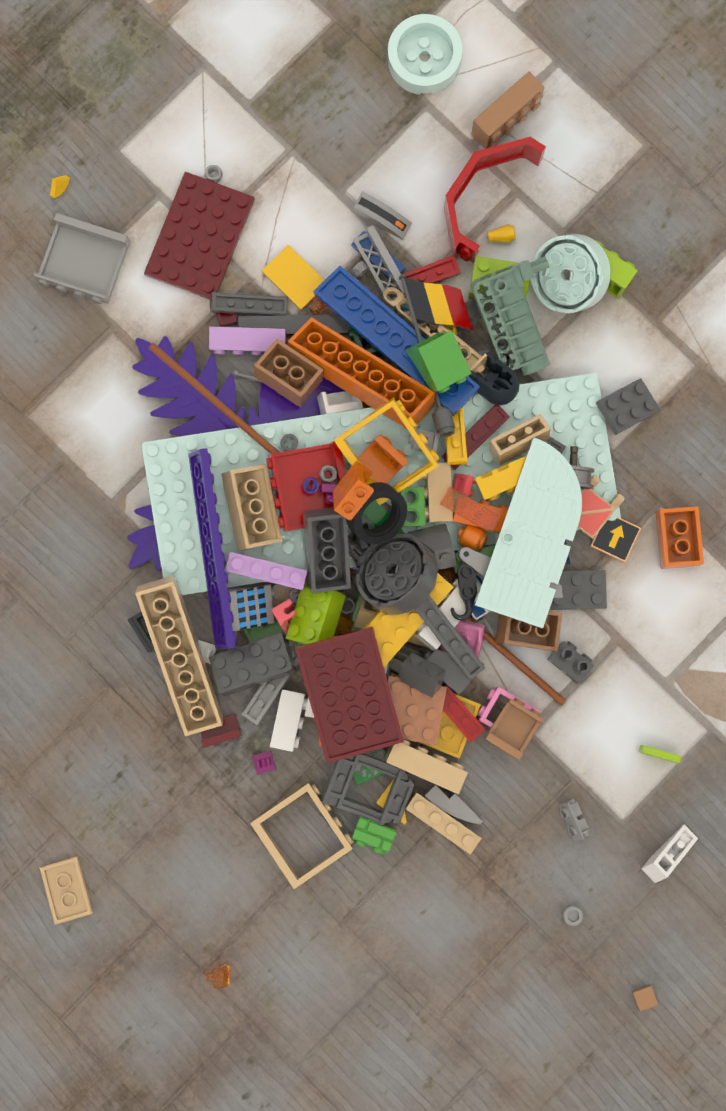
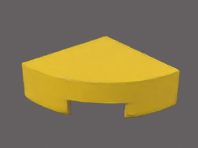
M63 175L52 178L50 196L53 198L59 197L66 190L70 177Z

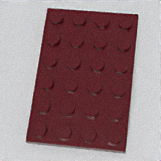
M184 172L144 275L212 300V292L218 293L255 197Z
M372 626L295 647L326 763L404 742Z

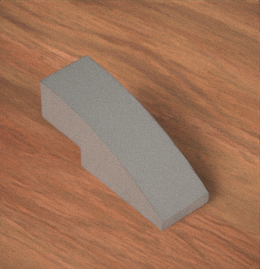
M434 784L424 794L434 805L456 818L475 824L483 822L455 793L448 798Z

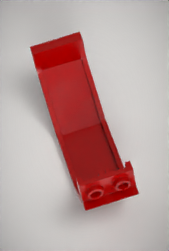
M526 137L473 153L445 195L444 212L454 257L460 254V258L464 261L474 263L475 257L479 253L480 245L460 233L454 206L476 172L519 158H525L539 166L546 149L545 145L532 137Z

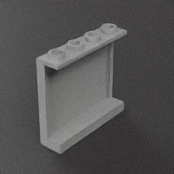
M56 213L54 217L56 225L39 273H34V277L40 285L45 287L52 285L61 292L66 293L70 291L79 298L86 296L95 303L102 304L104 302L108 304L130 244L128 236Z

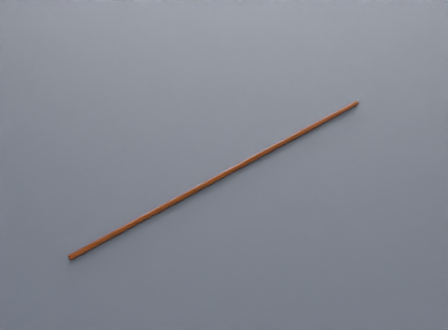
M154 342L149 346L148 349L267 452L280 453ZM471 617L466 620L477 623ZM484 630L483 639L560 705L565 703V698L505 646L495 643V638Z

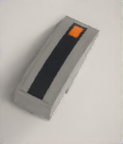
M363 191L353 207L354 213L368 219L371 224L402 240L412 222L397 211Z

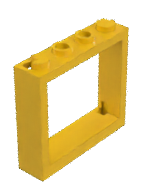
M392 398L335 437L334 441L351 466L355 461L363 465L346 438L392 407L429 460L428 463L392 486L397 492H400L438 467L439 463L437 460L440 458L434 449L430 450L426 445L428 440L424 434H419L416 431L415 427H417V424L413 418L405 415L403 411L406 408L402 402ZM372 476L369 478L366 484L375 483V480L372 478ZM389 498L376 499L379 506L389 500Z

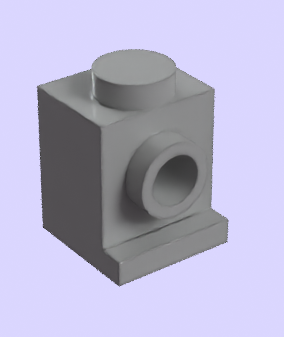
M416 429L419 434L423 433L427 438L428 443L426 445L430 450L434 449L436 452L439 434L437 432ZM410 434L409 444H411V449L422 451Z

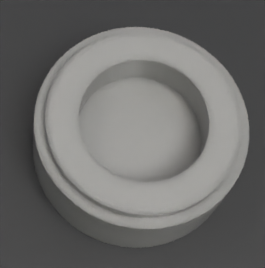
M570 905L564 909L563 919L568 925L577 926L583 920V913L577 906Z

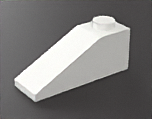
M685 824L682 825L649 858L641 869L654 883L666 879L698 838Z

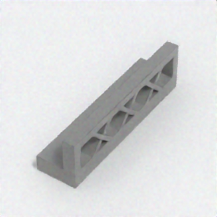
M374 225L368 227L365 234L353 240L382 294L385 291L383 285H386V289L393 287L405 295L402 282L399 280L401 273ZM369 238L372 243L370 250L362 248L359 242ZM371 254L379 256L381 260L379 266L370 263ZM380 270L388 272L390 276L388 282L379 279ZM389 295L387 296V299L390 301H393L397 298L396 296L391 299Z

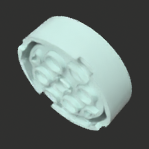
M431 14L414 15L402 21L392 32L388 43V67L396 83L403 89L419 95L421 93L435 94L452 84L460 70L463 50L461 38L457 30L447 20ZM426 54L429 55L430 59L424 62L419 57Z
M581 234L558 236L544 243L535 254L533 261L546 257L549 263V268L534 273L535 277L531 279L535 294L547 308L562 313L582 311L597 304L606 293L611 274L609 260L603 248L592 238ZM565 269L571 271L569 280L564 278Z

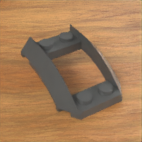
M359 754L335 762L325 790H322V803L360 815L383 826L386 823L401 821L414 783L402 769L373 757ZM357 763L395 777L382 811L345 797Z

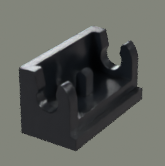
M139 612L129 618L128 622L147 652L152 653L155 649L143 614Z

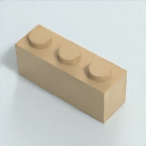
M539 414L491 439L489 451L498 465H501L528 451L533 437L544 442L549 440L550 427L542 415Z
M439 463L438 467L422 477V480H425V519H427V523L453 521L451 465Z

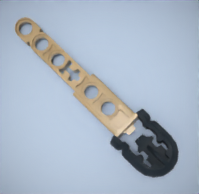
M387 288L383 294L384 303L389 308H393V311L396 310L402 319L415 328L410 311L403 312L400 309L403 305H408L405 295L396 288ZM389 294H395L397 298L393 301H390L387 299V296ZM417 323L420 333L426 338L436 334L435 332L431 334L430 329L433 331L437 329V333L450 331L439 325L429 324L428 327V323ZM454 334L461 351L466 352L468 355L465 360L472 373L468 376L480 386L477 393L495 405L510 403L519 392L520 384L517 375L503 362L496 360L492 353L486 352L481 356ZM485 366L491 371L484 378L487 382L479 376L485 370Z

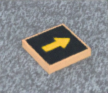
M619 517L614 521L607 520L594 537L590 547L625 563L641 528Z

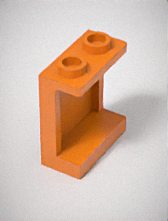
M355 461L333 490L334 511L348 520L353 519L374 492V489L366 484L373 475L371 470Z

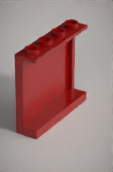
M332 441L330 444L280 453L270 452L269 458H266L268 470L272 471L273 477L270 478L271 488L276 491L277 497H274L276 509L279 508L280 516H278V523L284 532L304 529L303 511L334 507L333 503H325L326 494H319V488L312 494L305 492L303 482L308 477H314L317 479L319 486L325 484L319 479V472L322 467L327 465L337 470L336 479L329 484H338L346 474L343 453L335 441ZM329 470L324 471L325 478L330 479L332 477V473ZM310 480V483L308 485V489L310 490L314 482L313 480Z

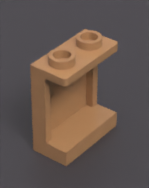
M514 698V700L508 699L484 739L517 760H520L523 751L544 719L540 718L542 715L540 712L533 708L529 711L523 707L525 705L524 702Z

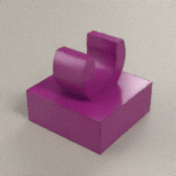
M321 484L319 486V494H326L325 503H333V490L337 484Z
M272 751L252 756L257 775L276 770Z

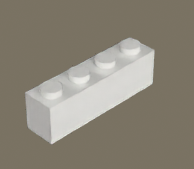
M458 577L452 583L453 589L438 606L453 627L460 620L452 616L450 609L454 608L458 615H462L466 611L465 604L459 595ZM477 582V595L475 601L477 600L481 589V586ZM423 622L417 629L418 632L415 636L432 651L438 649L441 645L440 641L426 623Z

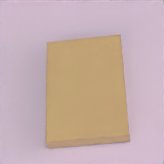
M79 856L40 867L55 925L94 913Z

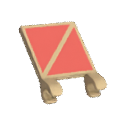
M596 475L591 477V485H594L593 489L601 480ZM582 489V512L578 528L593 539L624 501V496L616 494L611 503H609L593 491V489Z

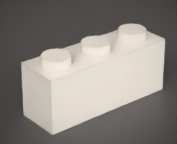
M282 689L270 747L291 752L294 751V748H298L300 737L297 736L298 729L303 727L304 718L301 717L302 710H306L308 700L305 698L306 694Z

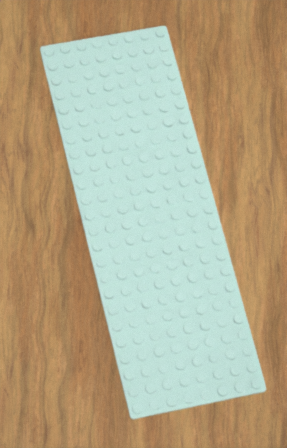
M591 373L520 384L516 397L506 405H499L510 418L467 458V464H461L456 470L451 468L452 487L455 474L470 475L475 480L476 477L527 456L529 450L498 465L489 451L490 440L541 414L550 427V436L566 446L562 455L569 462L570 446H577V466L595 469L591 473V477L596 475L601 480L593 491L611 503L617 494L605 418L596 405V402L601 399L598 375ZM476 393L463 406L465 433L495 405L487 401L479 393ZM436 401L434 402V407L415 429L436 433L432 414L438 408ZM372 407L252 425L251 427L279 452H285L280 442L286 434H293L297 437L298 446L295 450L330 444L334 441L335 437L375 411V409ZM383 414L346 438L358 457L379 434L382 437H387L396 450H400L406 455L408 462L387 483L390 486H394L429 462L422 451L411 449V444H409L410 432ZM240 427L142 443L163 578L175 575L182 595L207 591L188 457L189 453L199 449L207 448L208 453L211 455L210 471L214 475L213 492L217 496V504L215 506L216 512H218L220 517L218 528L223 538L221 549L225 554L224 571L226 570L230 552L306 570L304 529L285 532L286 538H282V542L237 551L221 474L230 470L264 464L267 467L266 458H269L268 455L270 454ZM439 435L436 453L440 459L437 461L438 463H446L441 457L446 452L445 437L442 438ZM286 438L284 445L285 447L292 448V444L295 441L293 439L290 440L291 438ZM343 454L347 473L348 470L351 468V464ZM267 468V472H268V476H269V481H270V478L273 477V476H272V471H271V470H268V468ZM421 477L408 487H425V480H422ZM477 483L472 484L470 490L474 492L472 495L452 493V511L455 499H461V496L473 498L472 501L477 503L480 500L488 501L494 507H498V505L509 507V501L515 491L508 494L506 491L499 493V498L489 501L488 499H483ZM271 488L274 500V497H277L275 489ZM407 492L405 500L412 503L415 497L413 493ZM387 500L386 503L392 506L391 500ZM619 507L610 516L609 521H614L617 517L621 518ZM410 511L407 512L406 520L413 522L415 514ZM363 514L362 523H367L369 529L375 528ZM425 519L426 526L401 528L404 533H408L409 531L446 524L454 551L464 548L460 546V538L457 535L460 528H465L466 525L453 522L427 523V519ZM348 527V535L352 540H355L354 533ZM485 530V535L488 536L485 545L496 544L500 533ZM349 555L350 568L357 567L355 560ZM226 572L228 575L227 588L266 582Z

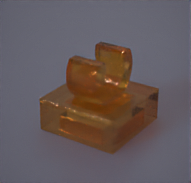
M220 965L215 967L211 973L207 972V981H214V988L218 989L229 986L230 965Z

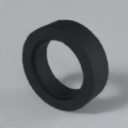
M375 482L368 484L374 489L372 495L352 520L346 519L350 530L360 540L368 544H380L394 537L404 525L407 517V504L403 496L389 484ZM389 498L392 508L388 518L375 528H364L361 520L366 507L376 499Z

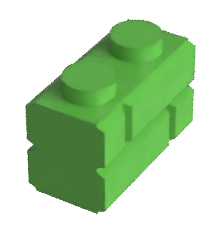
M360 816L352 839L355 840V844L365 847L367 844L373 847L372 850L383 855L384 852L389 853L397 829L384 824L383 826L379 825L377 822Z

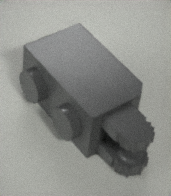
M398 651L388 663L390 668L400 673L399 678L403 683L432 698L442 686L446 670L412 652L408 655Z

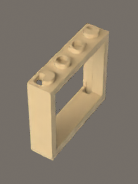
M310 782L250 823L293 889L352 850L353 846L351 844L354 843L348 833L344 834L341 830L343 825L337 816L333 818L329 811L332 809L329 804L322 803L318 796L321 794L315 784L311 785ZM308 792L344 847L298 878L262 822Z

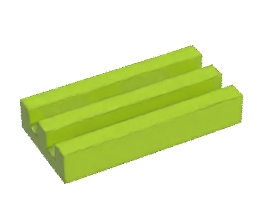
M640 745L639 752L678 764L681 762L682 756Z

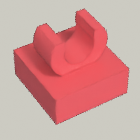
M455 474L452 493L467 496L474 494L473 491H470L472 484H476V481L473 480L474 477Z

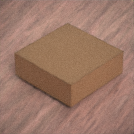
M651 985L632 991L639 1011L658 1005Z

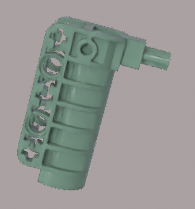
M546 257L533 262L525 260L477 278L471 284L473 296L497 360L503 362L512 371L520 369L524 376L537 372L550 364L522 288L525 286L524 281L535 277L534 273L549 268ZM481 284L484 286L483 292L486 294L485 297L478 291ZM488 302H491V309L485 311L484 305ZM489 317H493V319L496 320L497 330H500V332H496V330L493 329L492 319H490ZM500 339H505L504 345L497 346ZM503 353H506L510 357L509 363H506L507 359L505 355H503Z

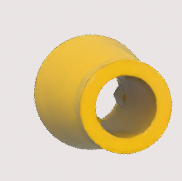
M507 224L488 231L489 242L511 243V241L516 240L514 225L509 226Z

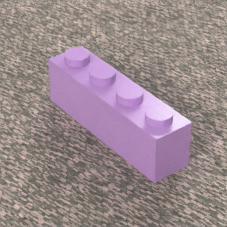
M209 326V350H214V354H225V350L233 351V354L244 355V351H251V355H263V352H266L276 339L286 344L287 329Z
M233 552L229 553L225 570L226 572L303 590L307 574L306 570Z

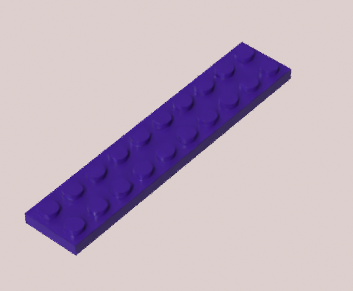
M205 448L189 453L188 457L215 649L235 648L236 634L232 628L234 617L230 611L229 603H231V596L227 592L226 585L228 583V575L224 571L225 554L221 549L223 538L218 528L220 517L218 512H216L215 506L217 504V496L213 492L214 475L210 471L212 460L208 449Z

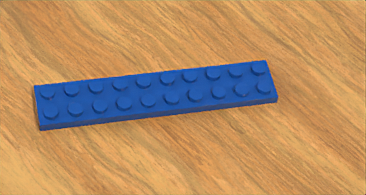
M339 266L313 291L314 295L404 374L429 388L406 349L419 343L416 331L344 268ZM466 376L467 380L460 384L453 383L449 385L450 389L443 393L437 391L441 406L450 409L453 416L479 391L480 386L469 376Z

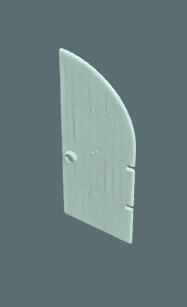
M533 437L475 606L543 628L556 592L555 589L549 587L550 583H559L571 548L564 545L565 540L573 542L582 512V493L575 471L567 459L550 444Z

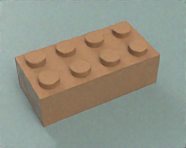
M528 71L473 120L471 135L484 149L496 146L504 134L507 136L511 133L515 124L522 123L531 110L534 112L539 108L545 87Z

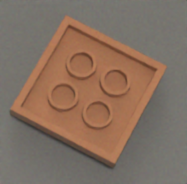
M389 676L388 685L403 739L436 745L447 687L441 686L432 698L403 683L400 678Z

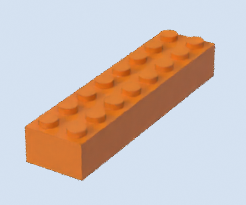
M312 317L288 340L289 347L324 369V378L375 410L392 398L396 401L400 400L406 408L403 411L407 417L411 416L418 425L434 407V391ZM392 407L383 413V415L406 428Z

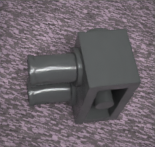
M562 641L558 646V651H554L547 660L576 684H580L594 667L591 663L592 659L584 653L582 655L576 651L577 647L570 641L567 643Z

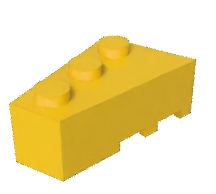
M527 456L476 477L475 480L483 499L492 501L499 498V493L506 491L508 494L515 491Z

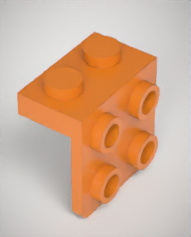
M380 434L358 458L366 468L372 471V478L375 482L388 483L406 465L408 460L402 451L396 450L391 445L392 443L387 437H382Z

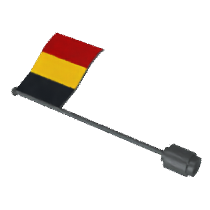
M404 274L399 276L419 343L422 341L417 321L473 331L461 289L449 285L419 282L406 278ZM435 392L438 408L435 409L432 418L436 432L442 438L449 437L455 433L454 429L456 428L450 409L441 407L438 393Z

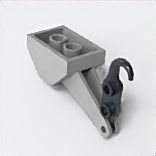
M464 547L457 552V558L461 561V565L457 570L459 595L465 604L466 611L464 614L458 615L454 608L450 609L452 616L460 621L467 620L472 615L473 604L477 595L476 575L484 580L491 557L468 547ZM550 583L549 587L556 590L553 600L563 598L562 586L559 583Z

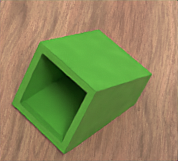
M452 331L439 332L406 349L430 390L434 392L439 391V393H443L450 389L449 385L453 383L460 384L467 380L466 376L472 374Z

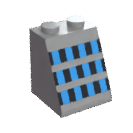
M258 583L227 588V592L231 596L229 607L234 617V622L232 623L233 631L274 623L275 616L271 609L275 607L272 604V598H274L275 594L271 584Z

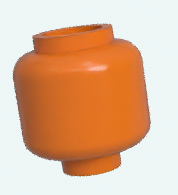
M466 525L465 528L461 527L457 535L460 538L459 544L461 547H468L474 551L482 550L488 537L485 535L483 528Z

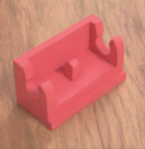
M290 599L271 609L285 635H287L291 619L296 614Z

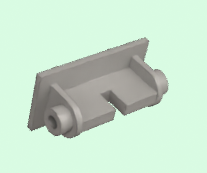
M573 798L566 803L558 804L560 814L567 824L568 833L573 838V841L585 839L584 837L589 836L588 831L590 830L585 819L581 818L578 820L577 816L582 814L578 802Z

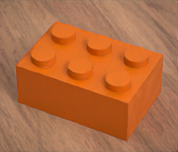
M699 507L659 509L656 511L661 569L703 565L704 557Z

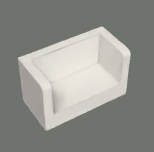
M346 391L331 394L321 392L317 396L321 415L363 408L361 400Z

